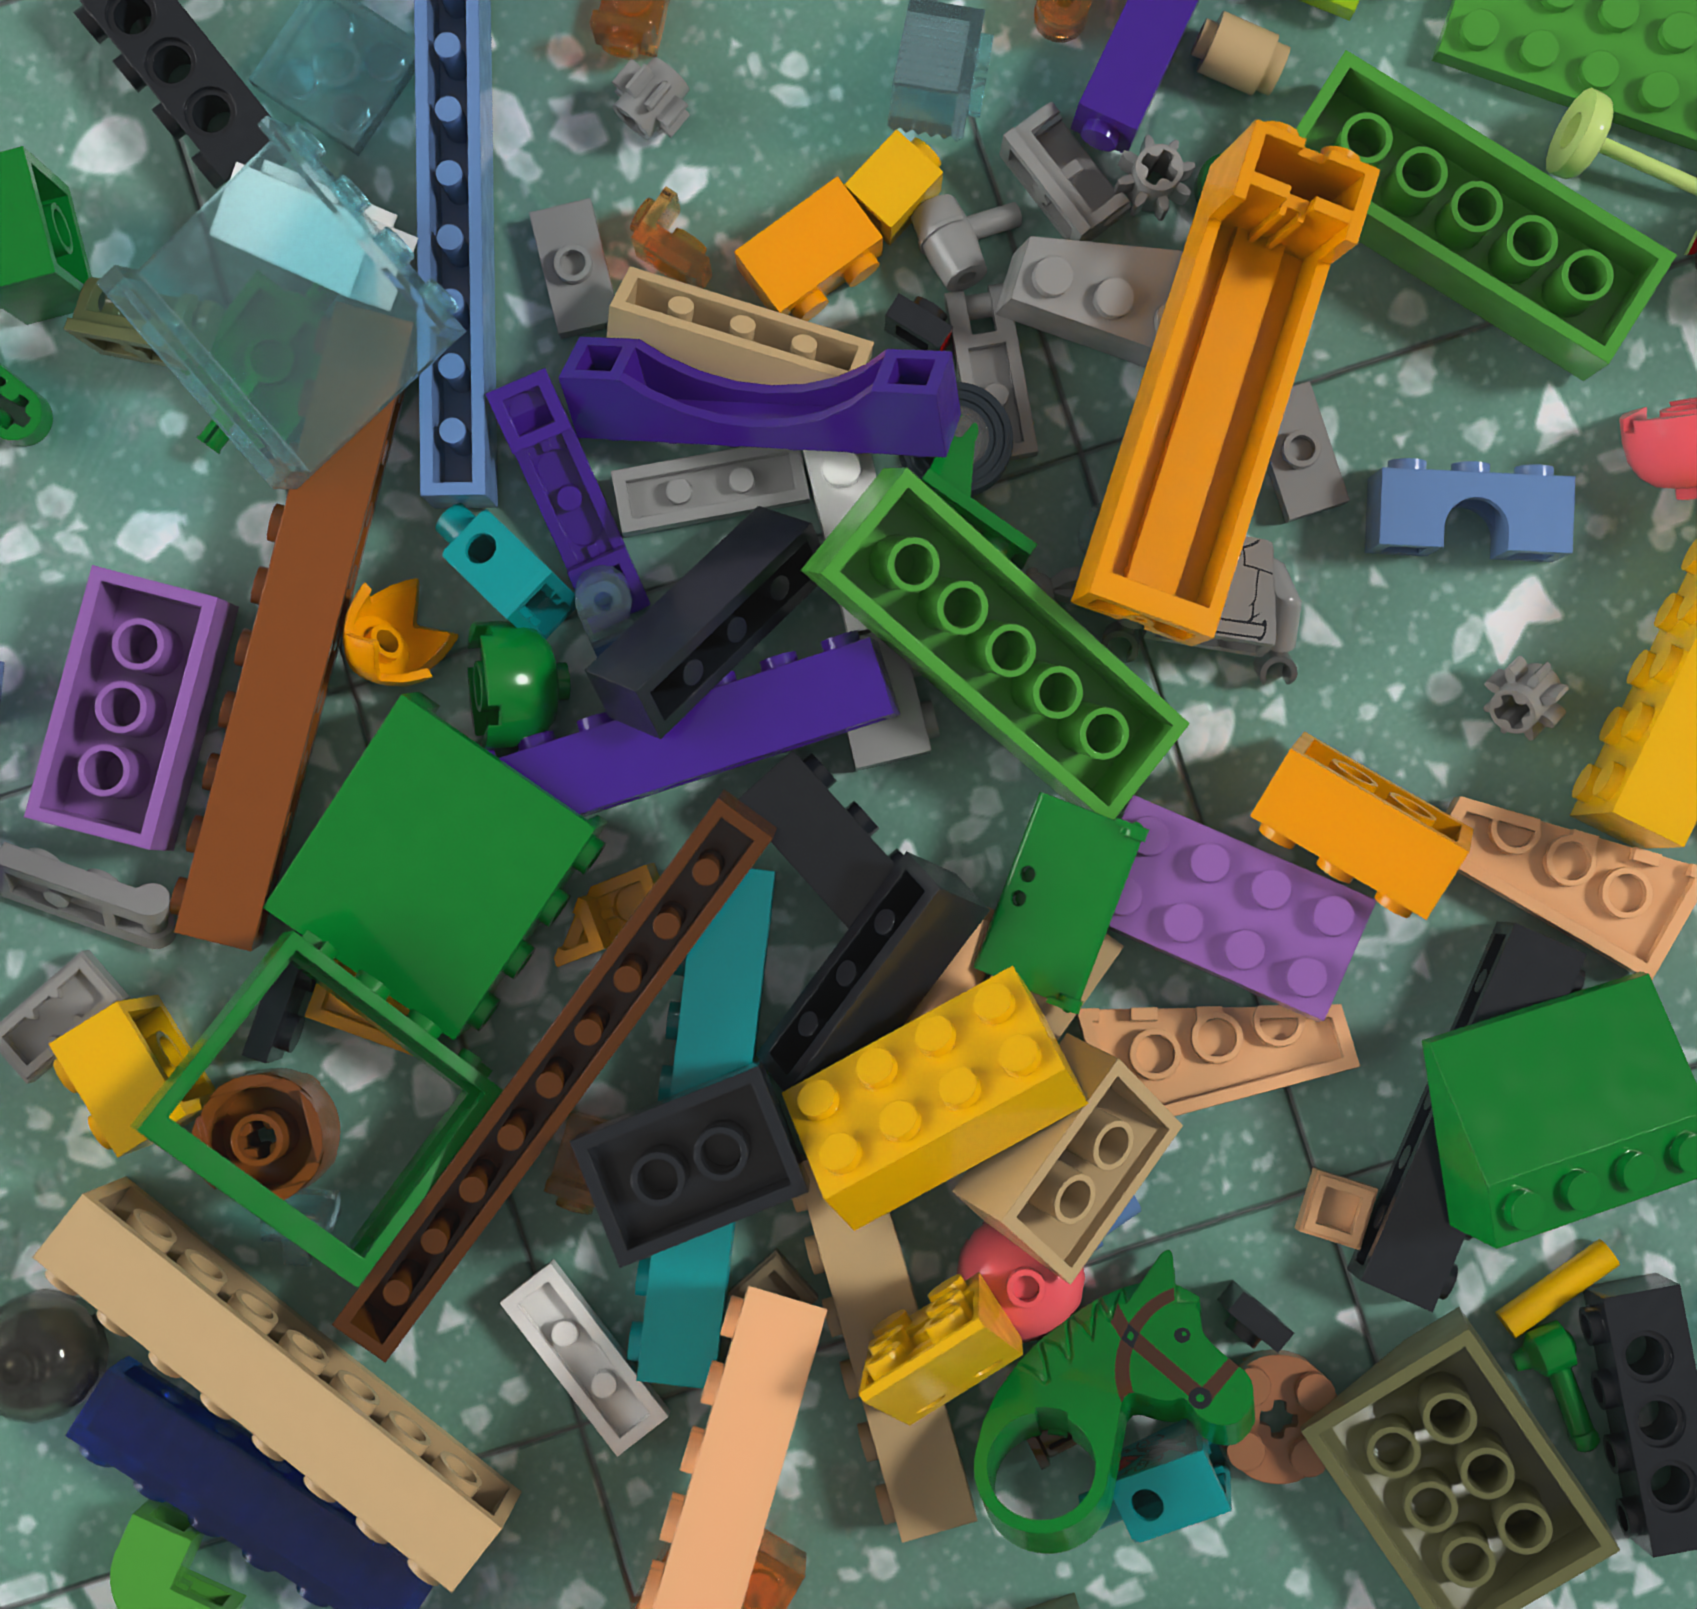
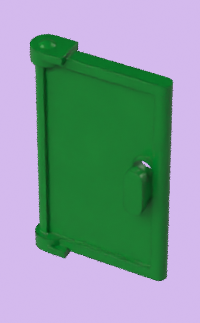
M1040 791L973 967L995 976L1005 969L1014 966L1029 991L1047 998V1003L1061 1008L1066 1013L1079 1014L1084 1002L1081 998L1140 844L1142 841L1145 842L1149 829L1144 828L1139 822L1131 823L1117 817L1114 820ZM1014 896H1016L1015 900L1019 906L1014 903Z

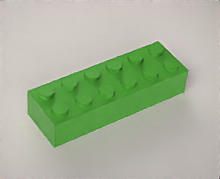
M1347 50L1343 53L1296 128L1299 136L1307 139L1304 146L1320 153L1321 149L1326 146L1344 147L1355 152L1360 157L1361 162L1381 169L1358 240L1360 243L1582 381H1585L1611 362L1677 256L1664 246Z
M907 467L883 468L801 569L803 573L1067 802L1115 819L1190 724Z

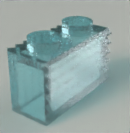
M909 0L893 78L887 124L893 131L901 128L907 133L913 129L918 135L926 132L930 137L939 134L943 139L951 136L955 141H958L964 137L967 116L980 118L986 78L977 77L974 74L975 72L987 74L994 34L982 32L984 9L931 0Z

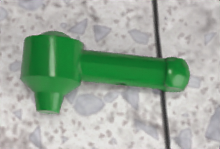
M1553 1320L1527 1330L1524 1334L1522 1346L1509 1355L1510 1360L1516 1371L1532 1369L1548 1377L1573 1448L1578 1452H1591L1600 1444V1438L1593 1426L1572 1369L1578 1363L1576 1342L1572 1334L1563 1328L1558 1320Z

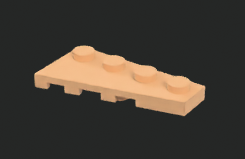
M1331 1004L1327 1016L1322 1022H1316L1280 1005H1259L1257 1007L1197 1006L1195 1008L1137 1007L1130 1009L1081 1008L1079 1014H1076L1083 1041L1119 1058L1174 1117L1360 1067L1341 1004Z

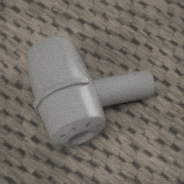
M944 194L929 198L920 204L911 215V221L919 240L918 245L921 254L927 257L946 289L954 292L974 286L987 273V267L978 239L1020 227L1022 225V214L1017 203L1011 202L966 216L956 198L952 195Z

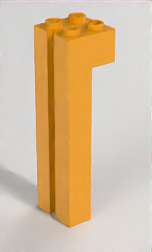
M1256 119L1210 165L1071 599V603L1117 620L1126 618L1145 625L1144 630L1191 647L1211 640L1215 636L1330 265L1358 244L1381 170L1361 162L1360 157L1355 152L1344 147L1326 146L1321 149L1320 153L1304 146L1307 139L1300 137L1294 127L1279 121L1263 122Z

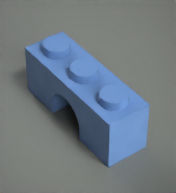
M1399 458L1389 460L1387 467H1382L1368 478L1365 553L1429 556L1444 547L1445 521L1451 509L1465 508L1482 517L1489 528L1491 538L1490 559L1555 562L1573 553L1576 476L1554 475L1553 466L1540 464L1516 466L1514 473L1490 472L1489 463L1478 461L1456 462L1451 464V470L1427 469V461L1422 459Z

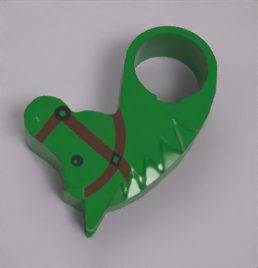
M1165 1250L1159 1255L1141 1283L1120 1288L1100 1297L1074 1313L1065 1322L1044 1336L1018 1362L998 1389L982 1423L975 1452L974 1476L977 1489L992 1524L1004 1538L1014 1545L1035 1553H1061L1085 1543L1100 1529L1111 1509L1126 1425L1133 1416L1142 1415L1163 1422L1189 1420L1204 1439L1217 1445L1229 1446L1237 1444L1251 1431L1255 1423L1252 1381L1245 1370L1220 1352L1205 1336L1201 1324L1200 1297L1176 1284L1174 1260L1170 1250ZM1048 1429V1435L1065 1438L1070 1433L1073 1441L1080 1445L1095 1463L1093 1483L1083 1501L1067 1514L1047 1520L1025 1518L1006 1508L996 1497L995 1493L997 1472L1005 1456L1024 1440L1040 1436L1042 1430Z

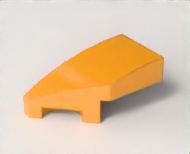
M654 862L590 887L587 895L578 897L572 912L575 916L563 946L558 947L554 956L556 967L571 963L609 947L660 877Z

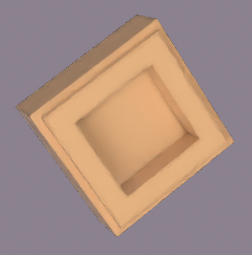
M1313 1167L1294 1228L1300 1232L1360 1250L1379 1189Z

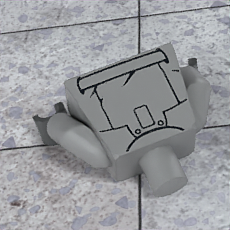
M1245 537L1213 639L1194 647L1255 656L1253 662L1254 670L1263 685L1267 681L1266 673L1268 668L1274 663H1284L1282 677L1288 685L1293 683L1298 675L1297 666L1288 652L1296 646L1302 603L1285 564L1274 558L1272 542L1266 539ZM1126 618L1114 621L1103 631L1101 643L1107 648L1109 641L1115 637L1128 639L1131 646L1126 655V663L1132 662L1137 657L1140 636L1137 629L1143 628L1144 625ZM1143 630L1142 638L1185 645Z

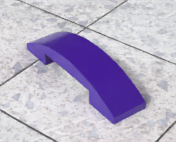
M546 368L487 392L485 395L512 454H515L567 568L568 577L592 629L595 630L650 606V600Z

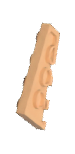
M1462 796L1454 797L1445 812L1474 829L1470 852L1458 869V873L1632 974L1640 971L1645 972L1653 980L1697 903L1696 864L1684 863L1652 851L1599 838L1600 836L1560 827L1543 822L1535 817Z

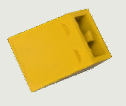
M980 1272L966 1281L961 1274L950 1277L936 1286L927 1295L931 1303L910 1316L905 1309L899 1310L882 1320L872 1329L875 1338L869 1341L859 1389V1395L864 1403L911 1426L1023 1355L1021 1336Z

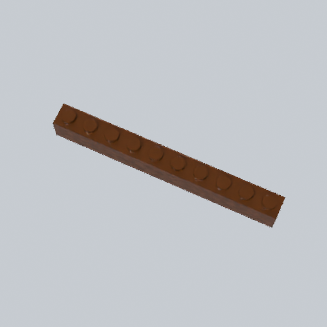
M725 789L722 791L355 1291L332 1326L383 1362H387L773 839L777 827Z

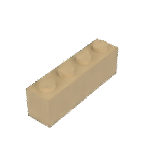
M631 266L609 306L606 338L640 339L666 356L706 373L735 381L766 385L806 384L840 376L868 363L874 346V342Z

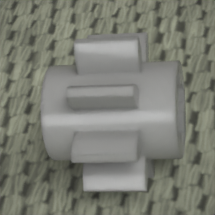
M653 57L647 65L643 64L642 67L633 59H630L612 81L617 88L614 92L620 97L613 105V110L627 126L645 139H650L660 129L671 138L690 116L686 110L688 104L682 100L689 92V86L673 68L659 58Z
M1146 135L1141 144L1139 156L1131 151L1124 150L1118 166L1128 175L1118 179L1114 187V193L1123 192L1127 194L1129 201L1133 204L1130 210V215L1133 217L1140 210L1146 212L1154 211L1156 218L1162 221L1168 212L1169 200L1183 206L1188 200L1191 190L1188 186L1182 184L1181 181L1188 179L1196 166L1195 162L1182 161L1180 154L1177 152L1178 140L1175 139L1169 145L1155 144L1152 137ZM1153 171L1163 177L1156 185L1146 180Z
M1518 656L1505 670L1498 669L1484 684L1495 695L1483 709L1485 712L1490 713L1493 721L1501 728L1500 732L1503 734L1507 732L1514 734L1524 733L1529 741L1534 740L1545 727L1553 728L1567 713L1556 702L1569 690V687L1566 684H1561L1559 677L1551 669L1549 662L1544 664H1527L1522 656Z

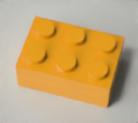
M1305 731L1290 748L1250 817L1262 823L1259 831L1269 840L1287 849H1293L1296 844L1300 845L1319 857L1316 862L1317 866L1330 876L1345 883H1351L1356 878L1377 891L1374 898L1386 909L1404 918H1409L1413 912L1427 920L1469 854L1474 831L1473 828Z

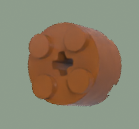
M268 1068L234 1078L219 1086L211 1094L200 1115L196 1118L192 1135L285 1200L315 1183L335 1162L340 1142V1120L332 1098L313 1075L287 1068ZM263 1128L273 1129L277 1141L274 1143L271 1141L261 1142L258 1130ZM207 1182L214 1190L217 1189L216 1187H214L213 1185H211L209 1182Z

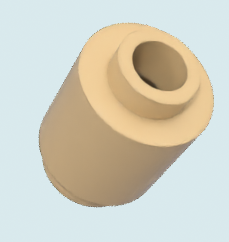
M1223 11L1217 22L1208 18L1205 19L1190 55L1200 59L1196 72L1250 96L1255 91L1269 96L1284 69L1291 47L1278 42V34Z

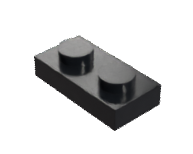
M291 963L287 965L262 997L242 1056L266 1064L282 1059L284 1052L291 1053L295 1049L305 1022V1017L298 1015L305 992H313L316 982Z

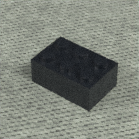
M762 1059L582 1131L570 1141L619 1268L808 1193L810 1188L809 1176Z

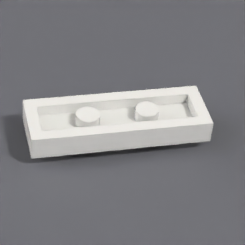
M554 1259L500 1301L501 1306L617 1457L669 1417V1408L650 1383L636 1381L638 1370L632 1360H627V1353Z

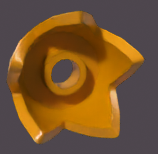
M418 578L390 585L370 596L372 589L364 582L354 596L343 622L342 644L348 665L361 678L379 685L398 687L410 686L433 678L430 670L446 656L459 637L457 633L417 624L420 590Z

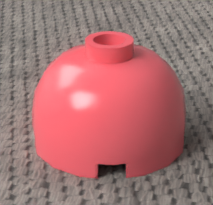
M1697 397L1669 402L1671 407L1660 410V417L1647 419V407L1622 414L1619 418L1622 445L1627 462L1635 474L1656 488L1675 489L1676 499L1678 500L1697 499Z
M984 1221L983 1225L976 1229L969 1240L967 1238L962 1246L956 1275L961 1274L966 1281L980 1272L1021 1336L1022 1343L1040 1340L1058 1325L1065 1322L1077 1310L1081 1303L1085 1281L1084 1267L1070 1285Z

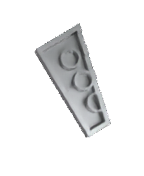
M1030 236L1013 253L995 315L1146 367L1183 251Z

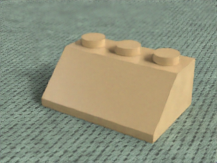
M1067 1033L1059 1043V1046L1089 1104L968 1169L952 1192L987 1224L1071 1285L1183 1125L1119 1058Z

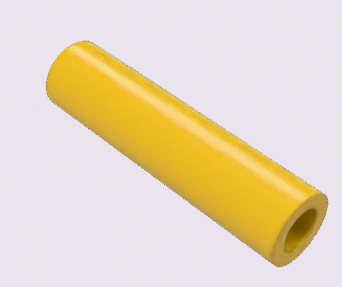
M1598 1239L1495 1311V1314L1508 1333L1516 1339L1620 1266V1263L1611 1249L1601 1239Z

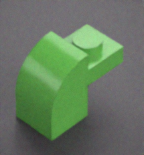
M154 1496L132 1514L113 1556L110 1570L111 1592L117 1609H241L247 1595L189 1569L210 1525L209 1521Z

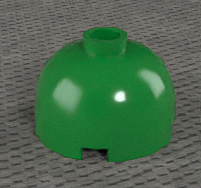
M508 621L473 622L470 625L467 649L480 648V661H475L474 667L467 668L474 733L475 736H483L480 746L486 750L512 748L518 746L519 742L527 736L548 731L556 719L558 701L569 700L571 684L567 663L555 661L551 645L533 628H516Z

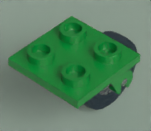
M956 382L961 416L947 457L899 455L900 462L903 468L907 467L1022 571L1038 544L971 498L991 488L1006 470L1012 455L1014 440L1010 419L1001 403L988 391L970 383Z

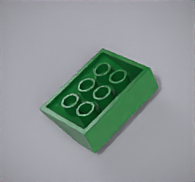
M1640 971L1422 1040L1451 1227L1498 1249L1697 1179V1082L1648 973Z

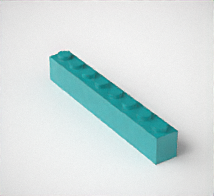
M751 868L673 973L675 976L684 977L681 1002L670 1001L665 1038L676 1040L673 1066L662 1065L658 1101L755 1062L777 871ZM736 1222L666 1249L651 1257L639 1260L635 1295L646 1297L643 1322L632 1321L627 1360L638 1361L636 1381L704 1389L712 1360L720 1361L722 1344L720 1332L725 1318Z

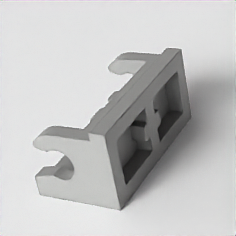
M1050 102L1018 126L1011 128L1003 134L999 156L1064 239L1091 242L1130 212V201L1123 192L1114 193V187L1063 123L1062 117L1059 114L1060 111L1055 104Z

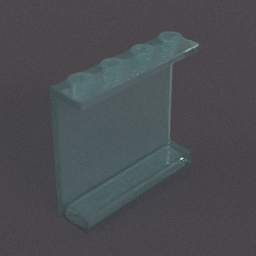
M266 116L258 124V127L270 141L138 270L114 265L96 284L272 489H298L456 342L466 330L453 316L459 310V307L449 293L431 278L425 283L410 266L409 263L415 256L408 245L389 227L386 226L380 230L364 212L371 204L363 192L343 174L336 179L320 160L326 154V150L316 137L299 122L290 126Z

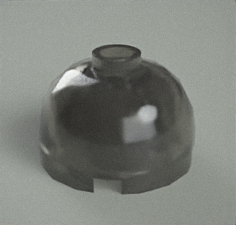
M40 1289L20 1294L8 1300L0 1307V1416L8 1421L35 1424L65 1416L88 1399L93 1389L100 1384L106 1374L109 1345L104 1325L98 1320L95 1313L90 1315L84 1306L75 1302L79 1298L62 1291Z

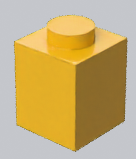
M896 129L844 185L880 232L883 240L890 246L912 223L911 215L915 209L925 200L935 197L941 192L943 171L939 168L941 166L939 157L930 146L917 137L913 138L910 142Z

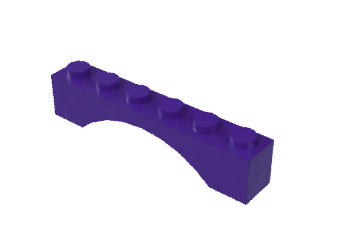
M579 337L558 377L577 438L946 458L961 416L952 351L886 349L865 365L834 378L806 384L766 385L735 381L697 370L666 356L640 339Z

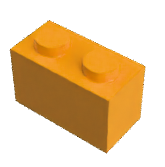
M837 176L736 249L734 254L737 269L767 309L809 321L827 306L829 300L826 296L845 282L849 287H854L876 271L880 265L877 259L882 256L883 237Z

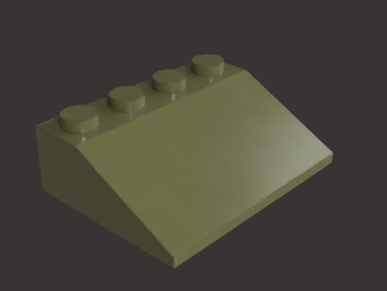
M1457 1307L1402 1341L1300 1427L1302 1434L1421 1609H1521L1620 1551L1606 1520L1460 1307Z

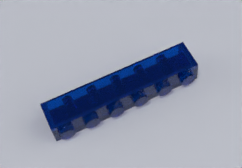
M129 1355L106 1370L65 1435L80 1445L79 1451L87 1460L101 1467L110 1468L113 1466L132 1478L135 1489L143 1496L156 1502L167 1501L188 1514V1522L196 1530L210 1537L222 1536L242 1549V1556L248 1563L265 1572L276 1571L297 1584L296 1590L305 1600L316 1606H331L334 1609H419L433 1585L424 1582L413 1573L407 1562L409 1558L389 1542L387 1544H379L367 1537L357 1526L355 1521L357 1517L339 1502H326L312 1493L304 1483L303 1478L305 1475L285 1459L283 1461H276L266 1456L253 1443L251 1433L234 1422L215 1415L201 1401Z

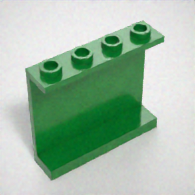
M419 691L400 695L263 908L301 935L308 929L322 941L329 942L339 951L336 957L337 960L356 973L361 969L375 977L392 992L390 997L409 1010L414 1009L440 1027L443 1031L442 1033L455 1040L471 1027L480 1031L492 1017L501 1002V999L493 993L505 975L514 980L529 962L536 948L528 943L540 923L550 927L561 914L571 898V895L563 889L574 872L577 870L585 875L598 859L606 845L598 837L608 821L599 815L588 820L435 715L440 705Z

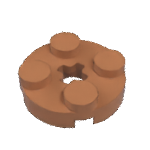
M1270 1349L1254 1352L1243 1358L1245 1362L1238 1366L1245 1370L1253 1384L1255 1423L1248 1435L1239 1443L1229 1446L1221 1445L1231 1464L1249 1477L1270 1484L1298 1482L1305 1477H1316L1323 1473L1326 1468L1302 1434L1300 1427L1337 1397L1332 1382L1307 1359L1293 1352L1281 1350L1277 1353L1275 1350ZM1282 1400L1284 1401L1285 1410L1293 1414V1418L1290 1424L1283 1425L1280 1432L1274 1433L1271 1432L1270 1426L1267 1423L1260 1421L1261 1411H1272L1274 1401Z

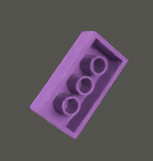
M92 565L24 817L148 850L174 851L239 607L218 597Z
M1133 795L1122 819L1131 823L1139 822L1144 828L1149 829L1145 842L1142 841L1108 929L1316 1022L1324 1021L1377 901L1349 887Z

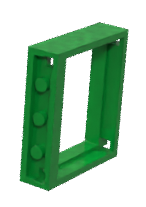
M308 929L302 937L295 931L283 932L130 1127L344 1280L359 1288L503 1089L488 1079L493 1070L482 1063V1059L465 1048H462L456 1055L437 1039L443 1031L426 1016L414 1009H411L405 1016L389 1004L386 999L392 992L379 980L361 969L353 976L335 963L333 960L337 957L339 951L329 942L322 941ZM289 963L460 1091V1094L348 1245H345L169 1118L174 1109Z

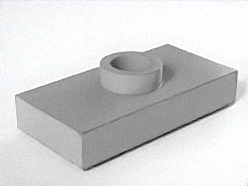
M587 198L529 212L560 338L565 339L606 329L609 306L615 294L591 199Z
M1310 381L1292 387L1267 467L1285 523L1344 505L1350 501Z
M83 950L0 1022V1054L26 1084L35 1082L53 1066L54 1060L57 1059L49 1046L50 1042L116 1001L128 1000L131 997L90 950Z

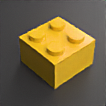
M159 995L116 1001L49 1043L50 1048L57 1057L53 1065L58 1078L72 1093L78 1092L91 1113L88 1117L91 1132L104 1148L108 1150L113 1149L117 1158L154 1144L130 1126L191 1050ZM205 1071L169 1116L170 1119L181 1127L191 1123L200 1115L209 1097L216 1090Z

